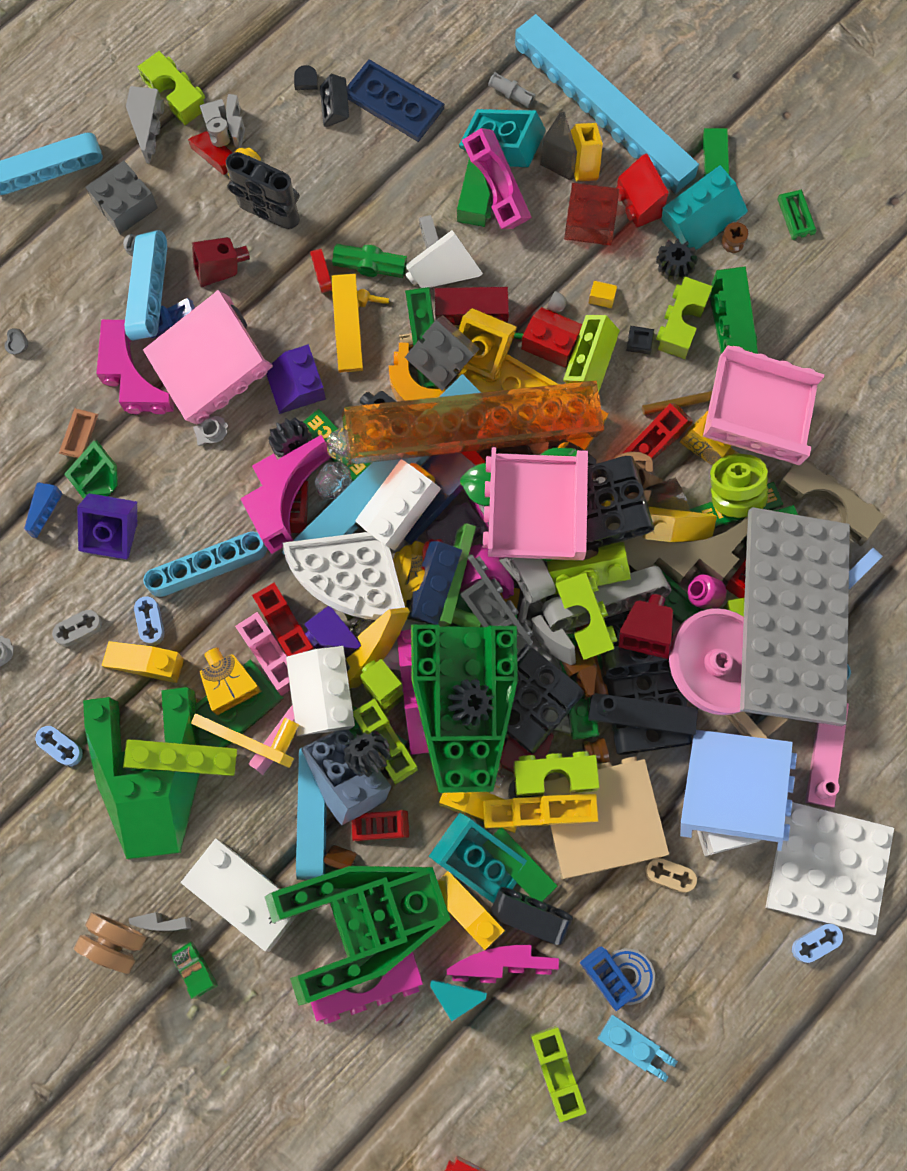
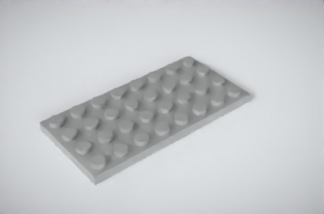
M753 507L748 511L740 711L836 726L846 725L850 524Z

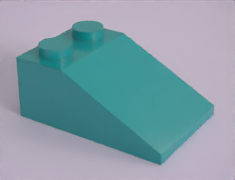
M477 109L462 140L481 128L493 130L509 167H529L545 135L546 129L536 110ZM461 140L459 147L460 149L466 151L464 144Z
M459 812L428 857L491 903H494L500 887L513 889L517 882L505 870L504 864L493 858L482 845L487 840H490L523 864V866L527 860L473 820Z

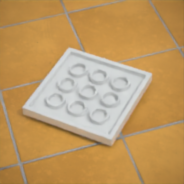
M792 802L791 817L785 816V824H790L789 840L783 841L781 851L776 850L765 908L826 924H834L838 927L869 935H876L894 828Z

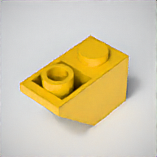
M597 123L575 124L564 140L576 182L596 181L599 179L603 146Z

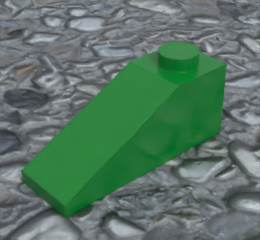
M469 158L457 207V222L485 227L486 219H491L493 204H490V193L485 176Z

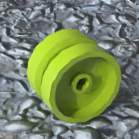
M739 453L727 455L713 464L710 471L711 499L713 507L719 513L736 518L748 517V511L752 507L763 509L766 506L768 500V471L766 464L760 458L750 454Z

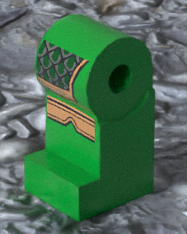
M192 941L172 953L173 961L187 986L191 999H197L218 986L207 963Z

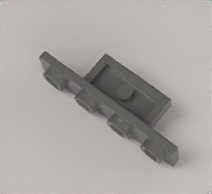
M472 554L469 555L467 558L482 579L463 591L461 596L483 627L509 626L513 623L530 646L533 643L530 637L534 634L525 621L521 624L515 617L519 612L510 600L507 602L503 600L500 595L503 589L497 580L493 578L490 581L485 571L488 570V567L481 557L478 556L475 559Z

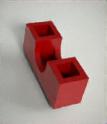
M275 582L252 595L287 656L314 650Z

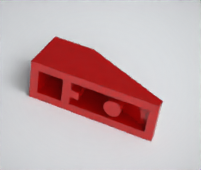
M670 403L623 453L641 452L651 457L653 461L676 441L694 421L677 404Z

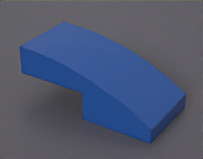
M186 298L169 308L162 305L160 308L158 333L150 338L160 337L194 310L193 301Z

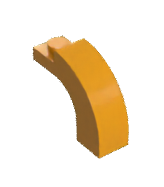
M399 342V351H394V365H388L390 386L399 404L405 407L409 413L419 417L447 389L443 391L440 389H428L417 384L409 373V361L405 358L409 352V343Z

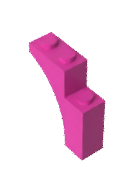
M101 319L96 374L102 384L107 386H118L120 384L119 403L123 410L130 414H140L141 412L165 414L166 412H173L174 402L170 394L152 386L136 371L131 356V340L125 332V320Z
M411 629L400 632L397 642L411 755L429 753L412 684Z

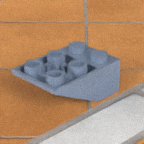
M349 729L335 731L302 747V752L325 803L341 826L385 803L391 785L380 770L379 773L373 772L370 777H367L365 774L359 777L348 767L344 759V749L349 747L348 741L355 740Z

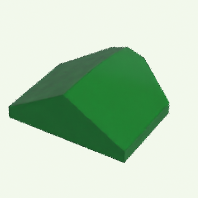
M94 440L64 474L83 499L88 493L109 496L118 487L117 465L97 440Z

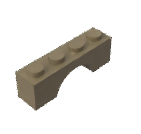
M805 460L801 465L794 464L777 487L797 502L809 497H820L831 502L839 511L841 523L850 524L849 538L860 546L868 540L885 516L878 507L870 503L867 504L859 498L855 491L846 489L838 484V481L833 476L822 473L809 460Z

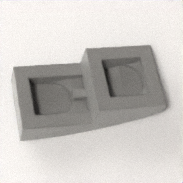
M228 94L226 117L232 141L237 150L242 147L245 127L242 117H239L241 108L238 96Z
M541 615L532 618L533 636L539 644L557 659L569 665L575 664V647L564 630L560 629L552 632Z
M154 912L129 918V924L148 930L181 931L192 929L191 921L188 917L163 922L162 913Z

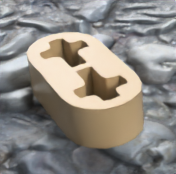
M656 858L646 865L645 873L649 881L663 887L685 893L693 890L697 884V877L693 870L679 864ZM659 863L662 865L661 869L663 871L669 872V876L660 875L658 878H655V872L651 871V867H656ZM686 873L688 874L687 879L691 880V883L686 884L682 888L680 886L681 882L673 879V875L682 876Z

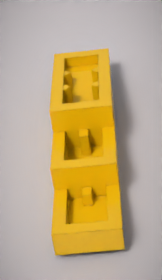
M356 274L332 275L339 373L363 371Z
M408 607L387 610L357 636L361 647L346 659L350 666V669L347 671L349 689L357 688L363 683L360 675L363 673L362 669L373 660L377 662L380 659L384 660L400 635L410 613Z
M596 794L554 795L483 801L485 828L598 822Z

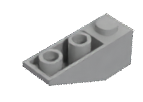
M130 86L126 109L145 161L150 164L151 156L156 152L155 137L160 132L159 118L160 114L164 113V100L161 99L158 89Z

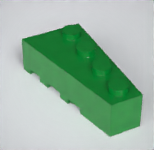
M746 266L716 270L711 284L712 289L709 300L720 353L722 354L727 346H737L745 351L760 354L757 349V334L754 327Z

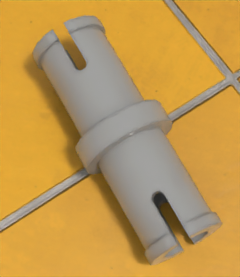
M494 72L488 83L489 87L505 94V98L509 100L512 98L527 108L532 105L536 94L519 86L517 81H510L497 72Z

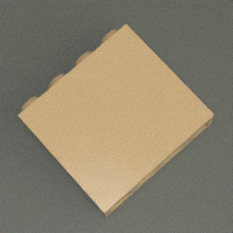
M630 757L621 760L622 764L612 766L611 762L597 765L599 789L592 792L570 793L569 782L566 777L560 778L559 774L545 777V792L543 796L596 794L598 822L550 825L560 867L561 880L669 855L645 759L637 760V757Z

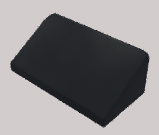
M331 73L320 85L324 127H329L349 118L346 78Z

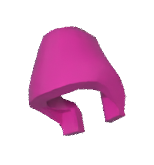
M483 544L471 546L469 555L472 554L475 559L478 556L481 557L488 567V570L485 571L490 581L495 578L500 583L503 589V599L513 596L514 582L510 573L499 561L501 559L499 557H488V548H483ZM467 559L459 593H462L482 579L469 559Z

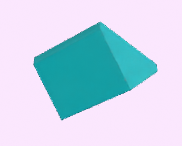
M431 980L430 984L431 989L451 1022L484 1001L487 995L483 991Z

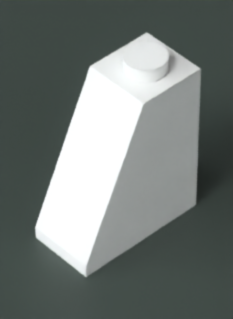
M452 230L405 265L409 271L406 273V276L413 286L418 283L421 288L471 279L483 274Z

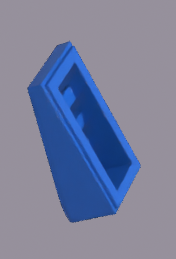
M39 482L36 484L24 527L25 531L33 538L38 537L61 498L62 492L55 485Z
M599 946L580 961L585 972L615 1011H618L637 995V992L611 955L602 946ZM604 959V962H602L599 966L593 969V967L596 964H598L601 960ZM610 967L611 971L600 979L598 976ZM617 977L619 980L607 989L605 986ZM624 986L626 990L614 999L612 995Z

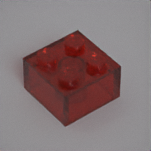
M572 182L564 240L611 246L620 188Z

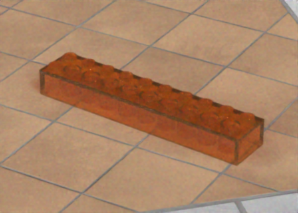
M597 380L344 407L342 412L349 465L492 449V447L503 448L597 437L604 431Z

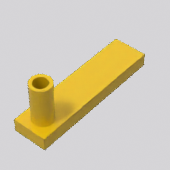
M195 714L191 721V724L288 768H290L294 760L286 752L299 724L287 718H284L271 747L198 714Z

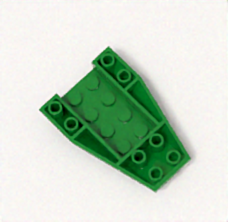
M413 624L411 625L412 684L439 793L493 792L518 681L517 626L439 627V625ZM468 679L471 682L477 679L480 681V686H489L486 695L492 694L494 696L492 700H488V704L494 707L493 710H486L489 718L487 720L480 719V724L477 726H473L472 723L468 726L462 725L461 719H452L455 711L447 709L449 705H453V701L449 700L447 696L455 695L452 687L454 685L461 686L462 680ZM472 699L468 700V706L473 705Z

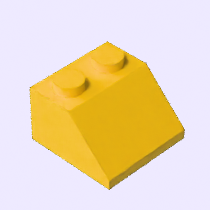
M473 308L470 309L463 316L459 330L480 349L464 368L494 380L509 351L517 327Z

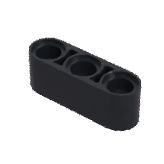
M507 887L499 888L489 912L499 922L556 945L563 944L573 921V917L566 911Z

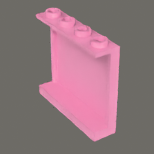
M219 290L143 349L184 419L196 425L209 419L210 415L217 409L225 407L231 398L236 394L246 391L249 384L264 377L267 371L273 367L270 362L263 358L231 305H234L231 298Z
M727 346L719 358L703 437L801 465L810 456L811 446L807 445L817 385L824 378V374L810 368L792 365L787 361L771 359L764 354L748 352L741 347Z
M492 447V456H486V472H491V481H485V497H490V507L484 506V522H489V532H483V548H488V557L584 560L587 535L588 451L577 450L576 457L496 454V447Z

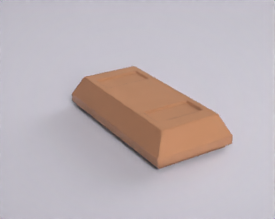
M74 409L59 454L74 458L81 456L88 447L98 414Z

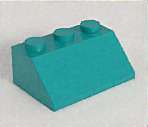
M719 165L665 205L661 221L677 239L679 238L681 244L688 241V248L695 247L697 251L723 232L728 224L736 222L747 214L748 209L736 182Z

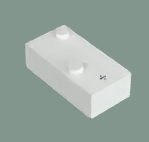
M216 838L180 882L265 952L271 951L298 916L272 923L264 896L280 888Z

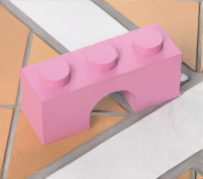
M256 612L235 627L282 696L290 691L287 656L258 612Z

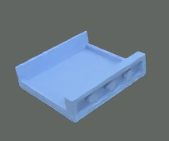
M696 730V735L693 736L680 836L692 838V831L698 830L778 842L777 851H781L782 843L789 840L790 824H785V816L791 817L792 800H787L788 792L793 793L795 776H789L790 769H795L797 753H792L793 742Z

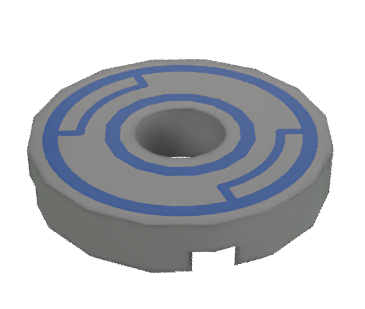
M623 948L613 951L610 955L620 970L629 968L635 974V979L631 985L637 992V995L625 1005H634L642 1002L650 995L655 985V972L652 963L646 955L635 949ZM610 967L600 974V979L612 971ZM617 977L614 978L605 987L608 989L619 979ZM621 987L612 997L615 999L626 990L625 987Z

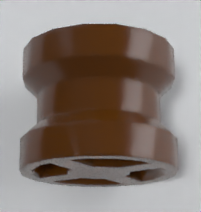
M739 222L728 224L721 240L722 247L731 253L741 251L748 238L747 227Z
M604 737L598 738L595 742H582L583 751H588L589 756L596 755L597 763L610 762Z

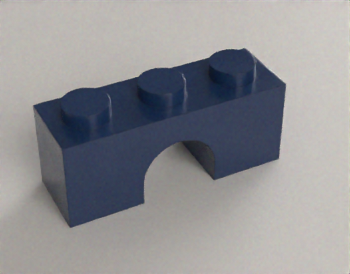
M440 541L429 543L422 567H425L424 578L419 589L413 592L408 607L410 611L408 617L428 624L438 625L462 549Z

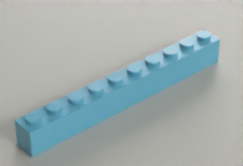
M537 14L516 29L515 46L517 50L529 57L535 67L543 70L551 82L558 84L566 96L573 98L585 113H589L601 128H605L617 143H621L633 158L639 159L647 153L667 189L672 190L676 194L696 177L699 163Z
M462 374L293 541L352 534L358 528L355 520L398 462L402 459L408 464L416 463L421 466L429 458L426 453L432 447L437 450L447 440L444 435L450 429L455 432L464 423L461 418L467 412L472 415L482 405L479 400L484 395Z

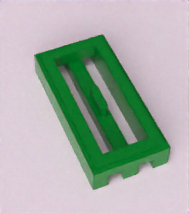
M802 189L780 194L777 200L791 239H797L798 236L803 238L807 234H810V236L815 235L817 230ZM793 197L797 198L807 228H804V225L800 217L799 209L797 208Z

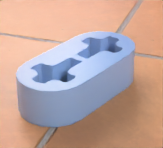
M872 548L849 571V589L883 557L875 548Z
M151 597L139 598L134 605L139 636L147 645L156 646L164 638V627L159 605ZM147 603L153 607L149 610L150 618H147L146 614L141 611ZM148 624H152L153 629L158 631V633L154 634L153 639L146 636L150 632Z
M45 726L38 730L35 738L37 745L58 762L66 766H75L81 761L82 749L62 732L52 726ZM46 734H53L52 738L58 743L55 746L49 742L45 744L46 739L44 736ZM61 748L73 749L74 757L72 759L66 758V754L61 751Z
M834 924L821 925L798 938L793 943V956L800 962H813L839 947L843 941V934L839 927ZM824 930L834 932L835 936L832 937L833 943L830 941L819 942L826 935ZM802 943L804 945L815 944L816 947L809 951L810 957L800 954L799 951L802 950Z

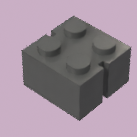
M122 161L85 187L92 202L106 216L107 220L119 234H122L158 209L152 192L140 178L138 179L135 172L125 161Z
M442 315L435 320L424 333L423 338L414 345L405 358L443 391L480 348Z

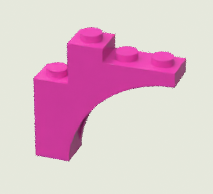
M322 435L280 459H277L273 453L252 465L262 486L240 499L261 540L271 554L283 548L284 542L293 541L290 532V512L300 487L317 467L333 457V454L332 456L330 455L329 447Z

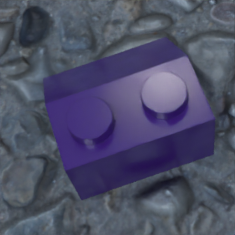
M309 344L285 351L271 363L273 367L267 371L266 375L279 414L326 400L324 388Z
M88 493L77 506L78 551L127 560L137 527V501Z
M330 606L324 608L304 624L308 630L305 635L315 649L343 646L345 657H349L361 647L360 642Z

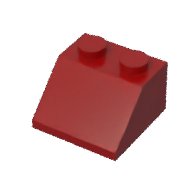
M647 153L642 155L618 177L617 187L615 188L617 199L623 202L626 207V215L630 221L633 220L636 228L662 218L663 207L666 205L669 192Z
M541 307L532 316L522 336L521 349L566 368L572 356L582 324Z

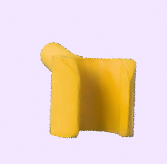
M365 289L357 291L359 307H365L368 301L383 304L389 303V298L371 295Z

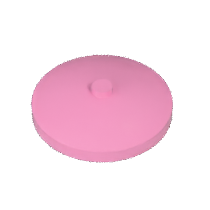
M707 609L685 620L672 638L669 653L671 673L681 693L696 707L716 715H731L741 712L744 617L726 609Z

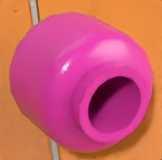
M709 575L696 576L691 581L687 592L690 602L704 610L718 609L724 603L727 593L723 582Z

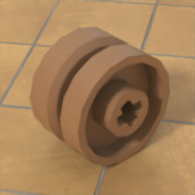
M91 912L85 926L88 931L98 936V938L90 935H80L73 949L98 965L130 974L136 960L132 954L122 948L139 951L142 949L147 936L123 923Z

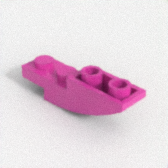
M531 945L503 946L473 954L457 962L447 969V975H452V981L469 982V976L480 977L481 983H496V978H502L503 967H508L509 973H524V968H535V974L552 975V969L558 970L559 958L531 957Z

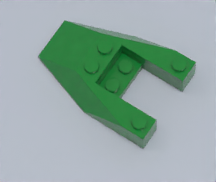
M188 687L161 690L165 743L199 745L198 728L191 724L194 715L197 714L195 691ZM110 697L83 700L84 727L95 781L126 859L181 853L200 773L123 768L125 751L122 752L119 702Z
M348 866L273 891L264 896L272 923L330 904L347 958L290 978L298 1006L385 975L451 920L433 867Z

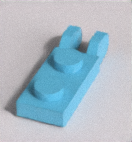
M612 1014L597 1038L644 1071L648 1070L664 1082L668 1079L666 1073L650 1064L654 1056H659L670 1066L675 1067L678 1062L660 1050V1046Z

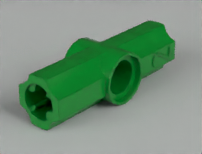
M336 244L333 250L332 264L333 266L357 270L360 274L367 277H375L377 274L403 278L406 272L407 256L386 253L374 245H364L362 248Z

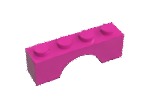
M481 128L464 138L462 142L471 162L483 173L491 188L493 195L492 209L501 229H513L531 219V214L494 131Z
M411 952L383 975L378 985L370 991L356 993L345 989L311 1002L316 1021L323 1019L324 1024L339 1020V1013L350 1010L351 1015L367 1010L365 1004L376 1001L377 1006L393 1001L392 995L403 992L405 997L420 992L418 986L423 984V980L414 952Z

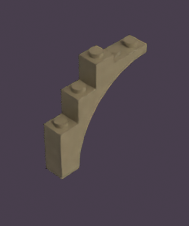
M748 517L728 531L705 540L664 542L647 540L643 536L621 541L625 545L630 573L658 566L679 584L683 578L689 580L696 570L699 569L705 575L712 576L721 581L723 579L729 581L738 570L734 565L739 560L736 555L745 545L741 541L747 535ZM612 523L608 526V529L616 530L620 524Z

